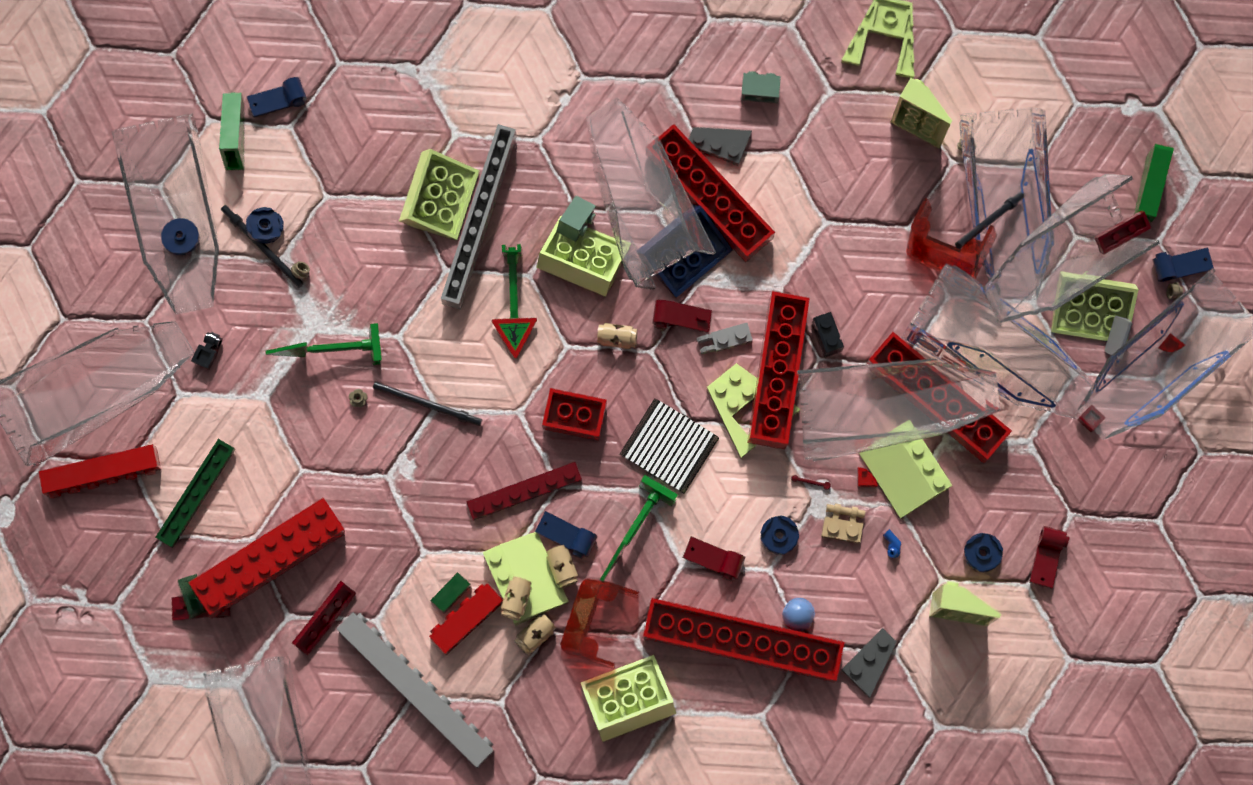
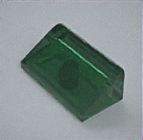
M197 574L177 580L189 619L206 612L188 583L198 577Z

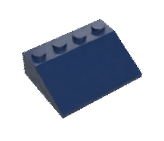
M693 204L641 247L637 253L664 286L677 298L732 252L733 249L702 206Z

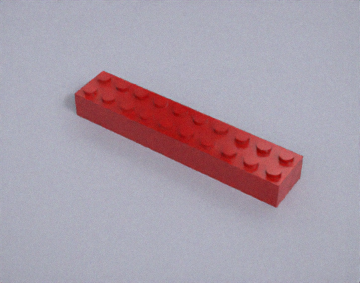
M651 598L643 633V639L834 683L837 681L845 643Z

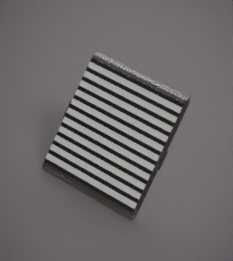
M654 398L619 455L645 470L650 476L660 479L685 494L719 440V437L692 421L688 416L677 412Z

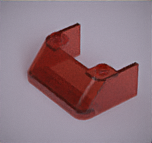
M924 198L911 225L906 248L908 257L912 261L943 274H946L951 266L953 267L951 271L959 269V271L964 272L962 275L965 278L967 277L968 279L971 276V280L974 281L997 237L995 227L993 225L989 226L982 241L972 239L962 249H957L953 245L928 236L931 225L927 219L932 211L929 200ZM955 270V271L952 273L951 277H952V276H953V277L955 276L954 274H956L955 272H956L957 270Z
M591 578L583 580L561 640L562 650L569 655L614 669L615 663L596 657L599 650L598 643L586 636L599 600L605 602L613 601L618 593L638 599L639 591L608 581L602 582L601 580Z

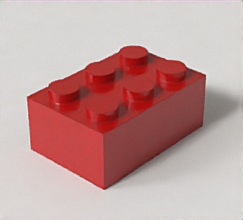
M550 388L542 428L547 431L599 441L607 399Z

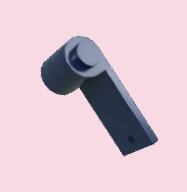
M299 77L286 79L281 87L246 96L253 118L292 106L300 107L307 100Z
M1208 247L1174 256L1167 254V252H1161L1156 254V258L1153 259L1159 282L1214 270Z
M547 511L544 512L535 530L536 533L560 545H564L573 551L572 554L580 559L589 556L598 537L593 532L584 528H578Z

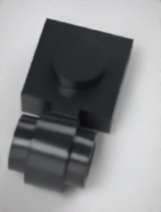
M208 332L203 341L206 346L198 345L191 362L210 370L218 354L212 349H218L222 344L223 338L219 334Z

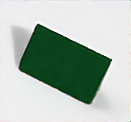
M457 572L430 601L445 614L472 585Z

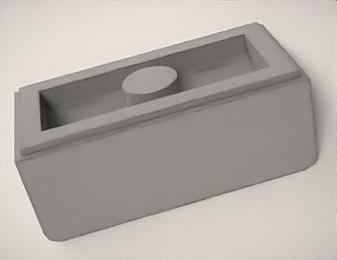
M1115 316L1105 346L1106 353L1115 356L1125 347L1132 326V322L1129 319ZM1123 352L1120 353L1116 358L1121 359Z

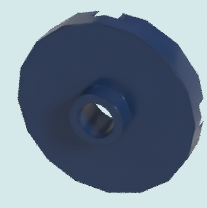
M261 207L254 209L246 218L247 234L258 243L268 244L280 238L283 232V219L279 213L277 214L271 208Z
M173 219L162 229V244L173 255L182 256L186 255V253H191L199 244L200 235L198 228L188 219ZM178 234H183L181 238H177Z
M775 516L769 518L763 524L760 538L763 546L769 552L776 555L786 554L797 545L799 531L796 523L790 518ZM776 533H782L783 538L778 539Z
M979 533L972 536L966 542L964 558L972 569L979 572H988L995 569L1001 563L1003 547L995 536ZM980 550H985L986 556H981Z

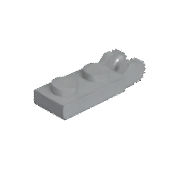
M748 323L711 332V334L697 338L698 343L712 340L714 344L700 349L701 354L713 351L719 352L753 341Z

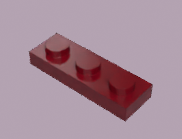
M1139 211L1096 235L1094 238L1100 253L1106 254L1151 229L1145 211Z

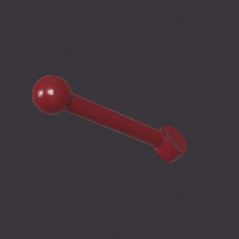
M797 475L791 477L793 482L800 481L821 486L825 490H829L831 487L829 482H816L799 478Z

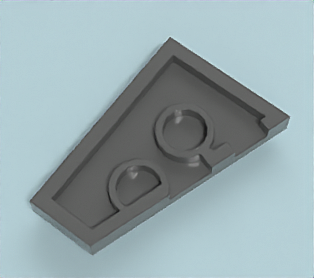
M693 127L689 140L699 151L738 166L752 130Z
M883 628L841 669L869 698L897 642Z

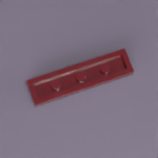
M340 581L293 640L292 644L308 656L357 593Z

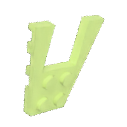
M873 0L841 62L856 66L860 65L867 32L903 40L895 75L913 79L915 75L913 3L903 0Z
M736 363L707 386V390L740 458H742L755 448L756 445L747 443L748 435L732 416L754 399L757 378ZM794 405L792 417L800 411V408Z

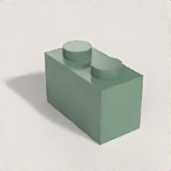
M753 71L743 73L741 100L778 104L781 76H777L774 73L762 75Z
M575 196L560 218L556 232L576 242L580 236L583 237L586 233L588 223L592 224L594 221L596 205Z

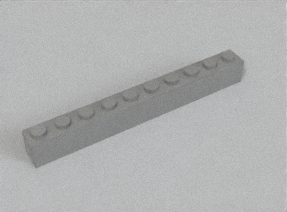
M497 125L441 296L443 305L461 310L517 138L516 129Z
M352 612L337 630L458 750L479 768L494 752L491 748L494 744L486 736L482 739L477 734L480 730L472 723L468 725L463 720L465 716L458 709L454 711L449 706L451 702L444 695L440 698L435 693L438 689L430 681L426 684L421 679L424 675L416 667L412 670L407 665L409 661L402 654L398 656L394 652L396 648L388 640L384 643L379 638L382 634L374 626L370 629L366 625L368 620L361 613L356 615Z

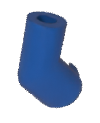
M889 529L883 534V537L889 542L887 555L890 558H897L901 551V541Z

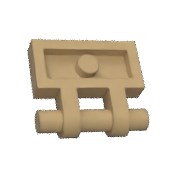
M827 504L826 512H832L833 516L832 518H824L821 537L860 544L863 523H857L856 517L864 518L865 511L853 506L852 508L842 507L841 504ZM839 514L849 515L850 520L838 519Z

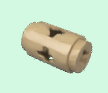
M609 323L600 324L597 343L608 347L635 348L638 329H634L633 326Z
M561 545L548 550L546 558L555 582L559 585L560 589L576 584L578 582V574L568 549Z
M513 577L512 581H509L501 606L502 616L520 621V618L524 615L532 590V582L520 577ZM510 593L512 598L508 600L507 594Z
M542 614L537 616L528 627H525L516 635L517 638L514 642L528 655L530 652L533 653L544 641L553 635L556 627L547 616ZM534 630L539 631L537 633L538 638L536 639L532 638V631Z

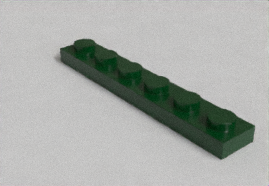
M217 439L155 538L172 548L175 546L236 450L234 447Z

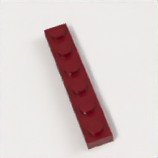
M572 462L466 502L474 521L580 482L582 478L576 462Z

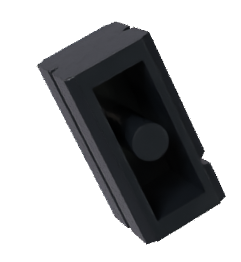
M828 312L814 317L812 325L824 358L842 352L844 345L842 339H840L832 313Z

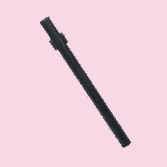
M1019 192L1014 197H1009L1004 202V205L955 243V247L961 249L1004 213L1014 209L1018 202L1024 198V194Z
M227 205L221 208V211L230 219L229 222L234 227H238L298 288L304 284L301 279L293 275L291 269L265 243H258L251 239L247 234L246 224L238 214H235Z
M376 381L374 382L373 389L455 417L463 423L469 422L477 426L482 424L483 419L469 415V412L464 410L458 411Z

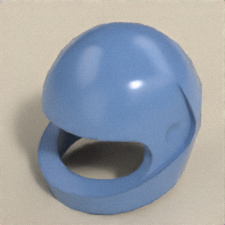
M804 598L790 600L782 612L785 625L795 631H803L811 627L815 616L813 605Z

